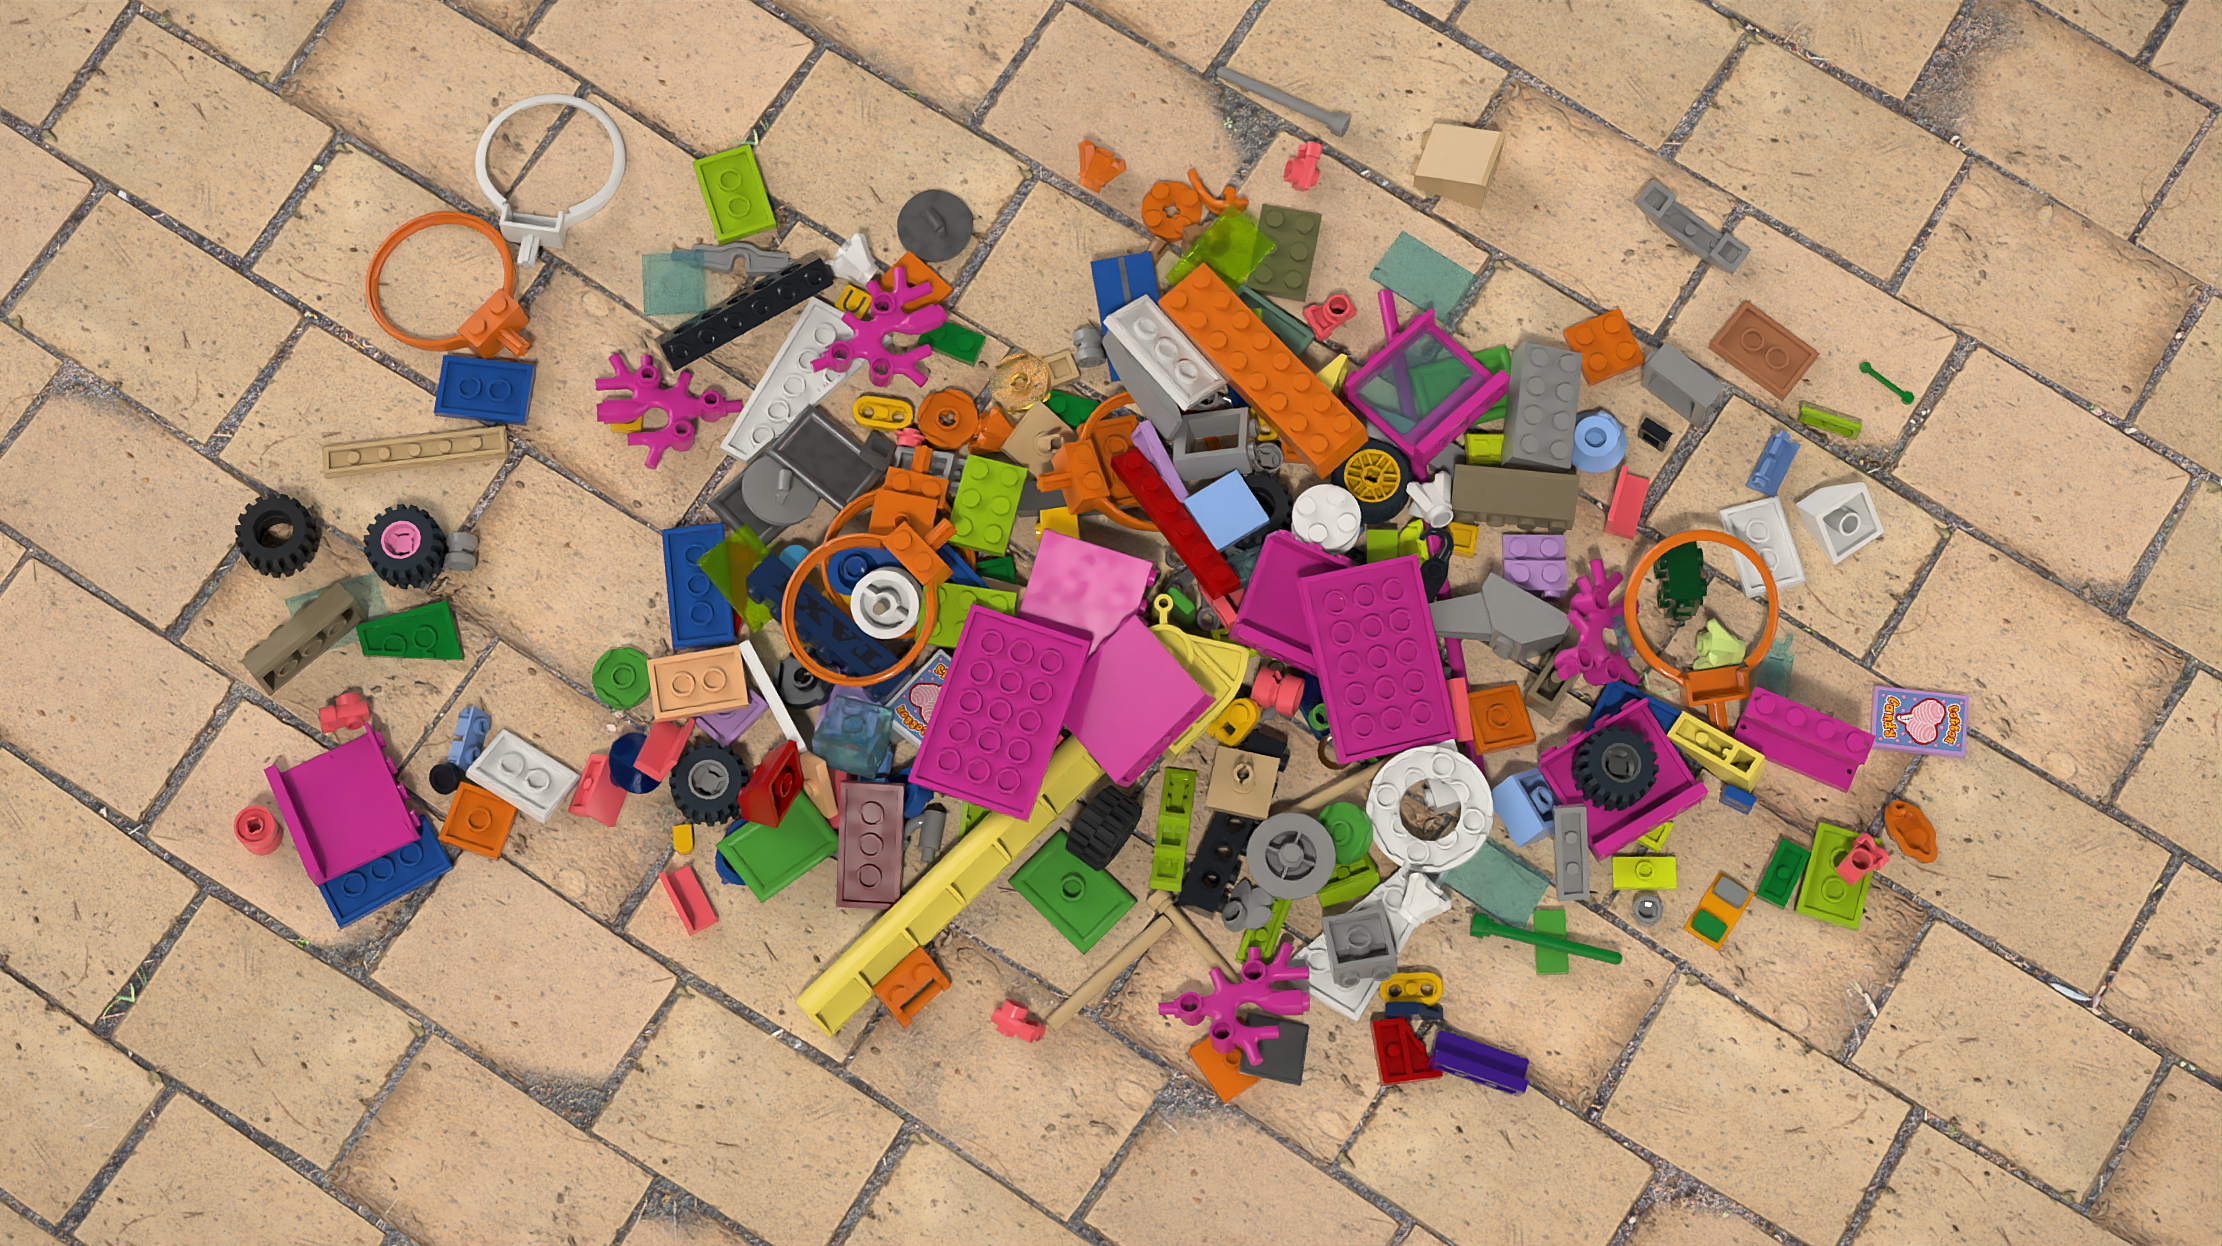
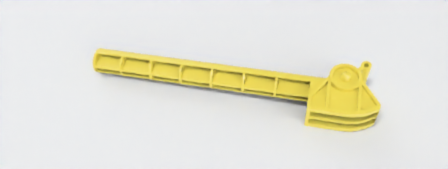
M1160 594L1155 598L1151 611V617L1157 625L1151 626L1148 629L1197 684L1209 690L1217 699L1162 753L1171 764H1174L1206 732L1209 725L1234 701L1246 673L1249 651L1244 646L1185 634L1178 627L1167 624L1173 607V600L1167 594ZM1072 733L1053 752L1028 823L991 811L808 987L794 1003L830 1039L876 995L872 988L917 946L923 949L1106 771Z

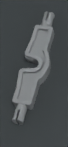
M730 243L723 247L692 245L691 250L673 248L671 255L672 261L690 262L692 269L709 270L723 274H730L733 271L735 260L744 258L745 273L751 277L770 276L797 261L790 260L787 253L759 251L756 247L746 243Z

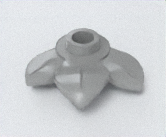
M1246 879L1242 880L1232 891L1230 903L1223 909L1221 918L1224 926L1231 932H1239L1245 928L1250 930L1261 928L1273 917V912L1268 908L1272 905L1275 897L1260 887L1252 889Z

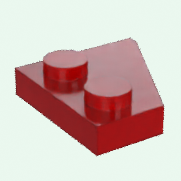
M1403 1017L1376 1020L1370 1023L1380 1086L1436 1080L1443 1077L1442 1071L1427 1067L1430 1059L1425 1053L1427 1050L1421 1041L1414 1037L1411 1027Z

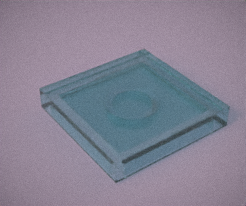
M702 251L642 255L645 316L698 314L706 311L704 253Z

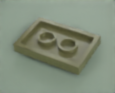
M1262 204L1246 286L1257 294L1305 302L1322 215Z

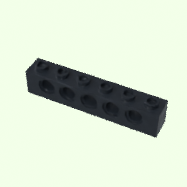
M812 252L655 338L654 341L668 367L675 372L830 287L834 282L821 257Z
M1252 730L1243 750L1280 758L1278 771L1284 773L1291 756L1286 754L1287 743L1256 730ZM1275 782V786H1274V791H1273L1272 799H1273L1274 794H1275V792H1276V789H1277V787H1278V783H1276V782ZM1217 811L1179 895L1178 906L1210 920L1214 919L1216 912L1222 914L1229 896L1224 894L1228 885H1235L1241 868L1237 864L1241 855L1246 857L1251 832L1254 827L1257 828L1263 821ZM1232 820H1239L1245 827L1239 832H1233L1227 827V824ZM1220 848H1227L1231 851L1232 856L1227 860H1220L1214 853ZM1208 876H1214L1219 880L1220 884L1216 888L1209 889L1203 885L1202 881Z

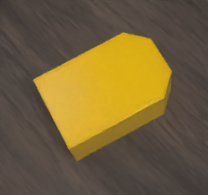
M692 825L672 826L675 852L679 855L691 854L694 850Z

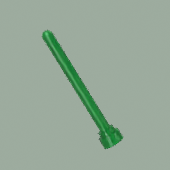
M1475 912L1470 930L1471 937L1483 939L1484 936L1490 937V935L1614 965L1620 964L1623 960L1619 952L1495 923L1494 919L1488 918V914Z

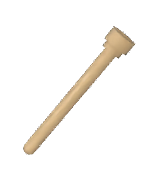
M1404 750L1392 754L1288 809L1286 806L1281 809L1278 806L1269 811V816L1272 817L1288 812L1305 814L1375 778L1388 761L1404 752Z
M1157 890L1148 898L1146 903L1154 912L1164 913L1212 968L1219 967L1225 979L1231 984L1242 982L1173 905L1175 901L1172 899L1173 894L1170 891ZM1244 1003L1249 1009L1258 1007L1254 1003Z

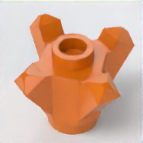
M1087 139L1079 143L1080 172L1078 175L1080 178L1077 183L1099 193L1102 187L1105 188L1108 182L1126 170V162L1122 159H1114V153L1102 147H1097Z
M999 406L991 408L990 412L980 413L974 435L978 436V438L970 441L968 451L972 455L1001 451L1000 447L1015 429L1016 424L1011 423Z

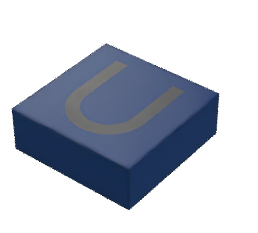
M1729 784L1719 802L1749 815L1757 798Z

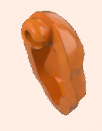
M1893 800L1885 808L1883 818L1889 838L1896 842L1904 856L1911 857L1923 864L1934 862L1937 858L1936 832L1925 818L1923 812L1912 804L1901 800Z

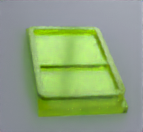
M1230 204L1177 261L1165 278L1175 287L1204 262L1234 292L1273 249L1275 244L1261 233L1254 223H1250Z

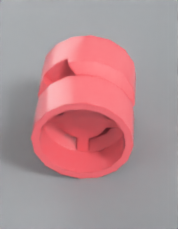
M1262 666L1255 679L1251 699L1256 701L1261 708L1268 710L1273 706L1276 713L1293 718L1303 696L1305 679L1290 674L1281 677L1280 671Z
M256 805L246 807L235 817L233 824L234 833L251 853L260 856L269 855L281 845L283 839L282 827L270 811L264 807Z

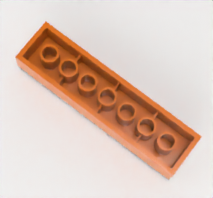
M1204 262L1157 301L1161 311L1227 383L1321 480L1368 441L1365 426Z

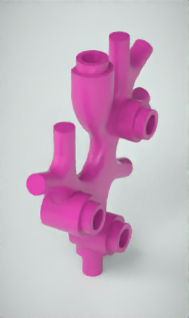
M904 267L893 269L894 287L891 293L882 292L877 280L867 283L866 288L872 297L870 308L872 320L862 321L850 311H847L841 320L853 330V337L848 342L836 341L832 343L829 350L822 352V357L810 361L813 372L816 373L828 368L830 371L843 373L850 369L853 359L863 358L869 361V380L877 387L889 385L894 374L905 375L917 386L923 387L928 378L915 367V364L919 360L933 355L929 344L904 354L895 355L885 350L882 340L889 332L920 335L943 326V322L947 321V317L940 304L936 306L931 304L910 314H905L901 309L904 304L932 293L930 283L927 281L912 288L908 287Z
M615 353L608 358L615 371V376L612 378H595L596 391L628 389L633 392L632 398L628 400H603V403H596L597 422H604V425L628 423L638 419L652 408H660L667 413L668 423L662 430L646 433H627L628 446L646 445L650 448L644 465L653 470L657 468L660 457L667 448L672 447L678 452H685L692 448L694 444V428L690 423L692 419L701 417L706 422H716L721 417H727V413H739L742 411L741 400L726 401V397H722L714 390L703 392L699 398L691 397L687 393V388L692 375L684 371L680 372L678 380L672 388H660V373L653 366V357L651 355H642L640 357L641 367L636 373H631L620 354Z
M1602 559L1589 561L1594 587L1587 575H1582L1576 579L1581 592L1575 594L1571 599L1570 607L1572 611L1567 615V620L1579 632V642L1576 647L1561 650L1555 656L1554 663L1558 670L1557 675L1561 680H1567L1570 676H1576L1579 672L1583 671L1584 680L1593 686L1616 682L1622 676L1630 686H1634L1639 682L1640 677L1628 664V656L1635 650L1631 640L1627 639L1612 654L1606 649L1602 636L1604 628L1617 630L1626 626L1624 619L1625 596H1621L1611 608L1608 601V595L1623 581V575L1615 571L1606 578ZM1636 600V616L1639 613L1638 609L1640 607L1638 600Z
M1282 943L1276 958L1270 965H1264L1261 962L1260 948L1251 947L1248 949V961L1241 968L1243 980L1241 983H1229L1219 967L1213 968L1209 971L1210 978L1215 987L1211 994L1201 997L1196 992H1185L1180 997L1174 998V1002H1159L1158 1012L1159 1015H1174L1175 1019L1181 1018L1182 1022L1189 1026L1200 1024L1205 1016L1211 1017L1214 1022L1209 1027V1035L1214 1050L1219 1053H1229L1235 1049L1236 1045H1239L1244 1049L1251 1065L1256 1066L1263 1061L1256 1045L1257 1042L1262 1039H1279V1026H1244L1238 1022L1236 1010L1243 1003L1250 1002L1269 1013L1282 1016L1303 1015L1304 1012L1310 1011L1309 992H1303L1302 989L1281 991L1271 989V984L1274 981L1309 979V966H1288L1289 958L1294 949L1288 943Z

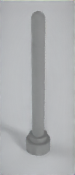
M1221 66L1217 69L1218 77L1324 123L1326 128L1330 129L1331 134L1340 138L1345 135L1349 127L1351 115L1341 111L1338 113L1334 111L1332 113L1326 112L1227 67Z

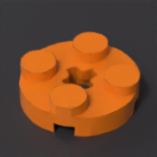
M1159 182L1153 185L1151 190L1145 195L1141 206V218L1149 233L1153 237H1160L1165 242H1178L1183 238L1182 228L1184 226L1194 224L1199 226L1202 209L1197 192L1178 182ZM1169 206H1174L1180 213L1174 214L1172 218H1168L1167 212L1163 210L1169 208Z
M947 389L945 392L933 393L923 400L917 413L918 428L921 435L925 437L926 443L933 448L957 452L974 438V431L978 422V412L969 396L958 390ZM949 414H953L955 424L948 427L943 426V421L940 419L941 416L947 417Z

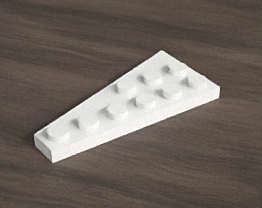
M812 296L720 445L721 452L748 465L781 436L809 403L816 407L869 362L863 358L853 359L850 369L843 373L830 371L828 368L816 373L813 372L810 361L822 357V352L829 350L832 343L836 341L848 342L853 337V330L841 320L845 314L844 312ZM885 335L882 340L883 347L886 348L892 342V338L888 335Z
M1401 867L1397 873L1379 885L1369 896L1347 912L1384 907L1396 958L1416 928L1398 913L1405 899L1410 874L1417 873ZM1450 871L1432 874L1425 873L1429 880L1441 887ZM1323 932L1288 962L1289 967L1309 966V979L1284 980L1297 989H1302L1303 992H1309V996L1355 1024L1359 1021L1382 982L1376 981L1372 977L1361 979L1357 985L1352 987H1345L1342 983L1334 984Z

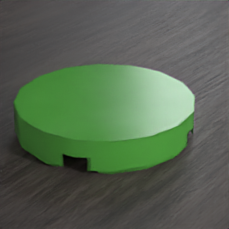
M628 647L607 651L597 660L592 670V684L596 695L604 704L615 709H630L640 705L651 693L647 667L648 659L642 652Z
M1338 802L1326 806L1318 815L1317 821L1328 831L1333 840L1336 853L1335 864L1351 865L1361 860L1368 852L1373 840V826L1369 815L1362 807L1351 802Z

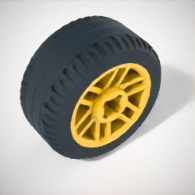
M1368 440L1332 471L1330 484L1347 490L1356 499L1361 512V523L1379 524L1394 518L1404 509L1410 497L1406 489L1407 484L1412 482V471L1406 457L1395 446L1380 440Z

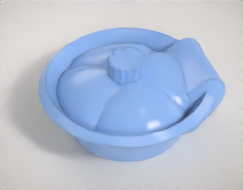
M1603 409L1600 412H1586L1576 416L1571 464L1588 473H1602L1614 468L1622 460L1626 451L1625 426L1619 424L1611 414Z

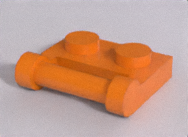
M917 946L880 980L872 990L894 1019L905 1029L912 1023L910 1019L939 992H945L952 985L925 950ZM932 978V983H930L906 1007H904L903 1009L900 1008L901 1005H903L914 993H916L927 981H929Z

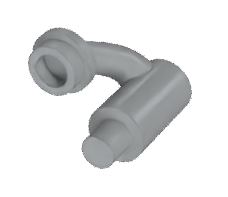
M925 810L924 813L919 814L917 817L909 819L903 828V853H906V848L910 845V842L906 840L907 837L916 829L921 828L918 849L922 850L920 861L933 863L934 853L940 851L946 814L935 810Z

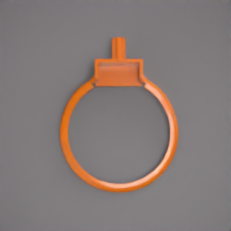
M454 211L435 212L410 220L397 228L382 242L370 262L365 288L370 312L386 333L409 346L432 352H446L469 348L480 359L491 360L504 347L517 357L527 354L526 349L530 344L518 333L529 323V320L520 304L514 300L516 289L515 264L504 238L493 226L467 213ZM456 224L481 232L492 241L502 258L504 266L502 290L499 288L457 329L459 333L457 336L443 339H422L408 335L396 328L387 319L380 306L378 280L386 259L397 245L410 235L435 225Z
M1128 392L1119 393L1102 402L1090 414L1081 428L1077 442L1066 443L1059 448L1051 459L1055 471L1038 474L1036 476L1038 481L1036 486L1038 490H1041V493L1061 489L1070 515L1097 509L1107 518L1124 527L1141 531L1160 532L1153 522L1143 521L1124 513L1106 498L1110 496V492L1090 438L1096 425L1109 412L1123 405L1135 403ZM1177 404V407L1181 415L1197 413L1191 408H1189L1186 411H1183V409ZM1216 436L1203 438L1209 451L1222 449ZM1222 477L1212 478V483L1216 482Z
M915 445L910 471L888 466L885 482L878 489L936 499L939 501L937 512L945 514L941 520L946 518L949 521L952 508L945 499L949 480L928 475L933 449L928 448L926 445ZM877 489L863 494L844 507L829 526L823 543L837 538L843 526L852 517L874 506ZM961 547L964 562L976 572L975 551ZM831 554L821 561V574L824 586L833 604L855 622L851 607L844 602L839 592H836L829 584L827 565L832 557ZM913 626L907 632L894 639L914 638L917 626Z
M944 518L922 539L903 521L890 535L873 533L847 534L831 539L809 553L800 562L789 579L781 609L785 639L799 663L810 673L826 682L848 687L868 686L885 681L910 665L923 650L935 628L938 616L937 589L954 573L935 552L957 532V529ZM884 547H886L923 586L927 585L928 591L924 593L926 605L925 620L921 633L906 656L882 672L869 676L849 677L829 671L810 658L798 639L794 623V607L800 586L815 565L831 554L853 548H873L884 551Z
M1714 530L1684 531L1657 543L1641 558L1634 568L1624 597L1626 629L1634 648L1646 664L1660 675L1678 684L1681 705L1691 707L1706 704L1709 725L1721 732L1729 731L1725 702L1751 697L1748 674L1766 656L1774 640L1779 616L1777 588L1773 576L1763 559L1755 550L1740 539ZM1693 541L1717 542L1742 553L1760 573L1768 594V621L1759 644L1743 661L1745 666L1740 668V665L1680 673L1681 671L1669 666L1657 657L1646 644L1641 635L1636 616L1638 590L1650 566L1668 550Z

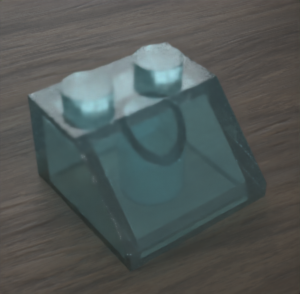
M836 694L812 738L814 755L826 761L827 768L874 779L887 754L895 709Z

